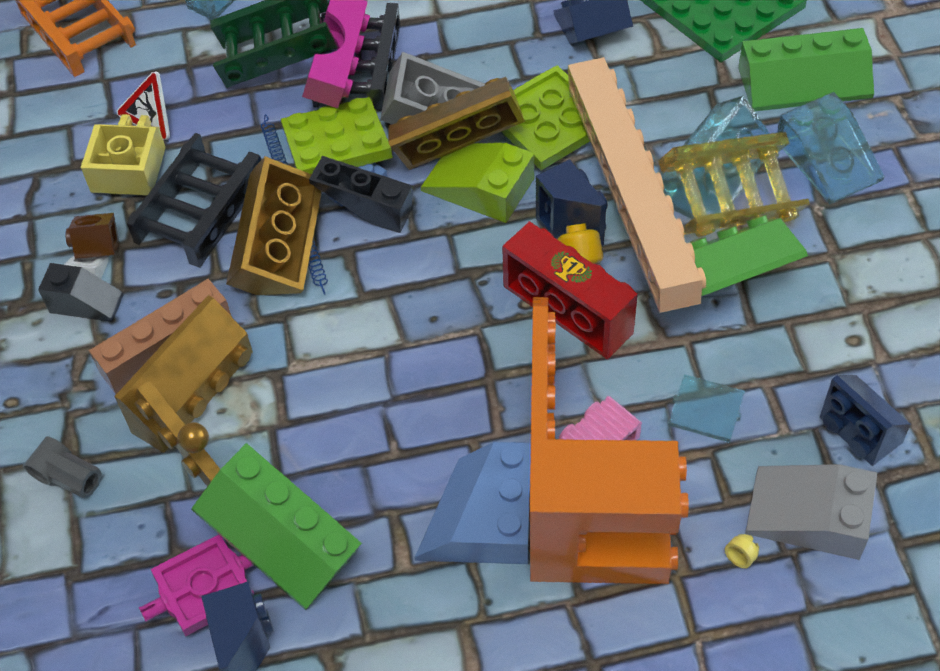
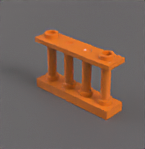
M15 0L20 14L74 78L85 72L81 60L84 59L83 55L120 36L131 48L136 46L132 34L135 32V28L131 20L127 16L123 17L108 0H74L50 13L49 11L43 12L42 7L56 0ZM91 5L98 10L65 28L61 26L56 27L57 22ZM104 21H107L112 26L79 44L70 43L69 39Z

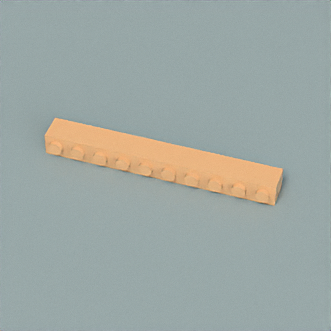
M604 57L569 64V91L659 313L701 304L702 289L706 288L705 273L702 267H696L693 246L690 242H685L682 221L680 218L675 219L673 215L672 199L670 195L665 196L663 192L662 176L659 172L655 173L654 162L650 150L645 151L642 131L635 128L633 111L631 108H626L625 94L622 88H617V78L614 69H609Z

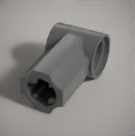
M49 436L44 438L23 464L26 472L39 482L46 485L53 482L81 498L93 494L99 486V479L102 475L98 467L73 455L65 445Z

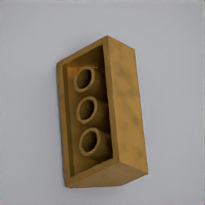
M505 76L501 79H491L484 86L475 90L463 91L457 94L454 99L444 103L430 105L421 113L400 118L397 123L389 126L388 142L408 170H411L521 124L525 120L514 90Z
M266 156L253 169L249 176L227 277V285L255 295L297 294L303 292L322 191L309 183V178L312 174Z
M210 295L196 307L114 396L131 433L163 453L169 447L158 434V431L161 430L160 426L153 418L147 420L135 405V402L138 400L135 396L137 388L150 380L186 425L203 414L210 400L217 392L225 389L232 375L240 367L247 364L253 353L247 332Z

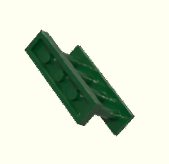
M264 0L210 20L213 33L223 49L226 48L227 58L213 63L215 71L226 88L314 57L315 54H322L338 48L337 42L327 23H321L320 14L327 11L330 0ZM309 18L310 28L293 33V23ZM281 28L282 38L266 43L265 34ZM253 39L254 48L238 54V44Z

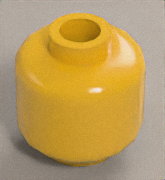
M586 223L567 226V233L559 236L557 239L566 246L575 248L582 257L593 264H599L603 260L600 234L594 229L587 230Z

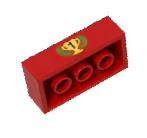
M530 221L502 246L503 286L532 307L533 297H548V312H555L556 324L608 360L634 334L638 293L629 284L618 281L609 275L602 266L591 263L582 257L575 248L566 246L554 238L548 230L539 228Z

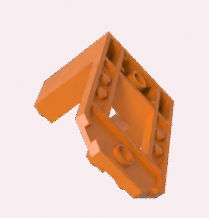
M533 297L530 582L669 584L671 570H678V547H671L670 535H676L679 532L681 518H688L689 512L688 493H681L680 481H686V457L679 456L678 441L555 439L554 413H547V410H555V312H548V297Z

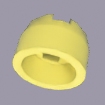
M739 534L732 538L725 546V554L734 565L740 568H748L757 559L759 545L753 542L751 535Z

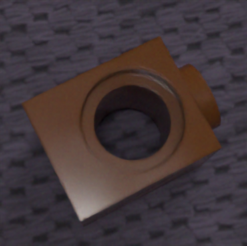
M114 213L74 216L69 228H66L65 232L67 246L73 248L75 259L115 255L120 243Z

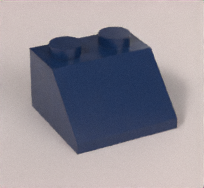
M247 581L201 596L219 670L257 671L270 649L267 634L274 632L261 593L254 595Z

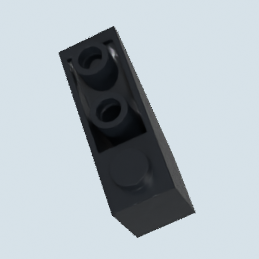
M325 156L321 157L309 178L311 185L364 220L398 233L402 231L412 211L413 185Z

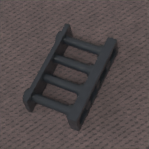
M387 3L384 15H380L379 18H369L366 29L379 30L381 35L376 36L375 39L364 38L361 50L375 51L377 56L372 57L371 60H358L355 72H371L373 77L368 79L367 82L353 81L349 93L366 94L367 97L372 98L376 111H382L389 72L394 65L401 27L398 3ZM326 12L321 14V23L324 22ZM332 50L327 51V52L322 53V54H329V53H331ZM312 100L313 107L319 108L320 102Z
M194 133L190 140L182 146L178 156L137 210L131 213L127 226L133 242L140 245L150 232L180 243L184 247L189 264L201 268L242 210L250 173L261 161V156L249 151L243 161L238 164L206 153L201 135ZM201 164L232 176L226 184L219 186L191 175ZM184 186L215 197L209 207L203 209L175 199V197ZM168 209L199 222L192 231L185 232L158 222L165 210Z

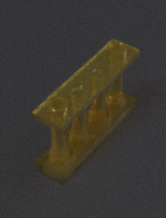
M779 132L673 147L658 160L662 173L676 171V174L681 176L694 217L683 226L684 235L695 233L696 237L706 236L715 232L716 229L745 225L747 220L766 215L767 219L781 218L784 223L798 218L799 212L809 206L810 202L809 199L795 201L790 199L777 160L779 152L790 144L787 133ZM760 159V162H764L777 204L763 205L750 165L751 160ZM732 163L733 166H737L750 208L735 209L722 169L723 164ZM704 167L705 170H709L722 213L707 215L693 172L695 168Z

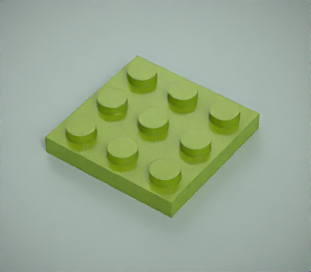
M558 65L514 89L525 122L501 132L516 147L533 152L534 164L541 171L590 142L569 91L568 74Z
M370 97L355 98L350 102L339 104L338 108L328 105L318 110L295 113L289 117L281 118L283 131L295 167L309 174L313 173L322 156L355 167L393 158L392 149Z

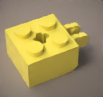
M124 114L121 115L118 125L94 124L81 165V170L91 193L148 195L153 189L166 147L159 127L151 126L148 115H141L137 126H132L130 115Z

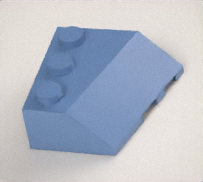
M492 442L458 459L414 557L415 561L528 564L531 443Z

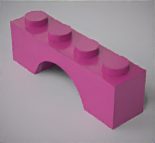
M330 0L324 22L327 23L336 40L338 50L329 54L314 55L302 97L335 108L339 107L342 97L348 98L353 80L348 79V75L354 76L359 58L354 57V52L360 53L365 37L359 35L360 31H366L370 15L365 14L368 1Z

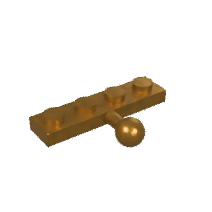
M148 380L137 388L135 394L138 399L135 402L136 407L147 420L153 418L160 426L161 430L158 431V434L163 442L170 449L176 447L183 455L184 459L181 460V463L193 478L199 476L208 486L220 468L204 449L209 441L207 429L195 422L185 425L152 382Z

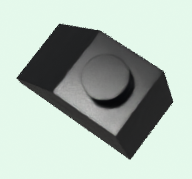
M56 263L49 264L38 288L49 313L113 322L123 298L122 291L86 269Z

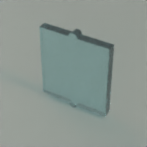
M684 374L678 395L673 396V403L675 405L668 426L730 443L736 421L741 420L739 410L745 391Z

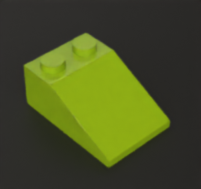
M508 143L470 144L442 156L422 184L421 191L507 223L535 178L534 153Z

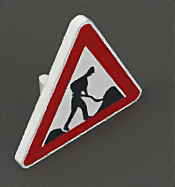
M152 72L117 109V115L119 117L122 114L130 115L132 123L136 126L141 115H148L151 126L159 127L163 140H168L170 138L161 78L158 72Z

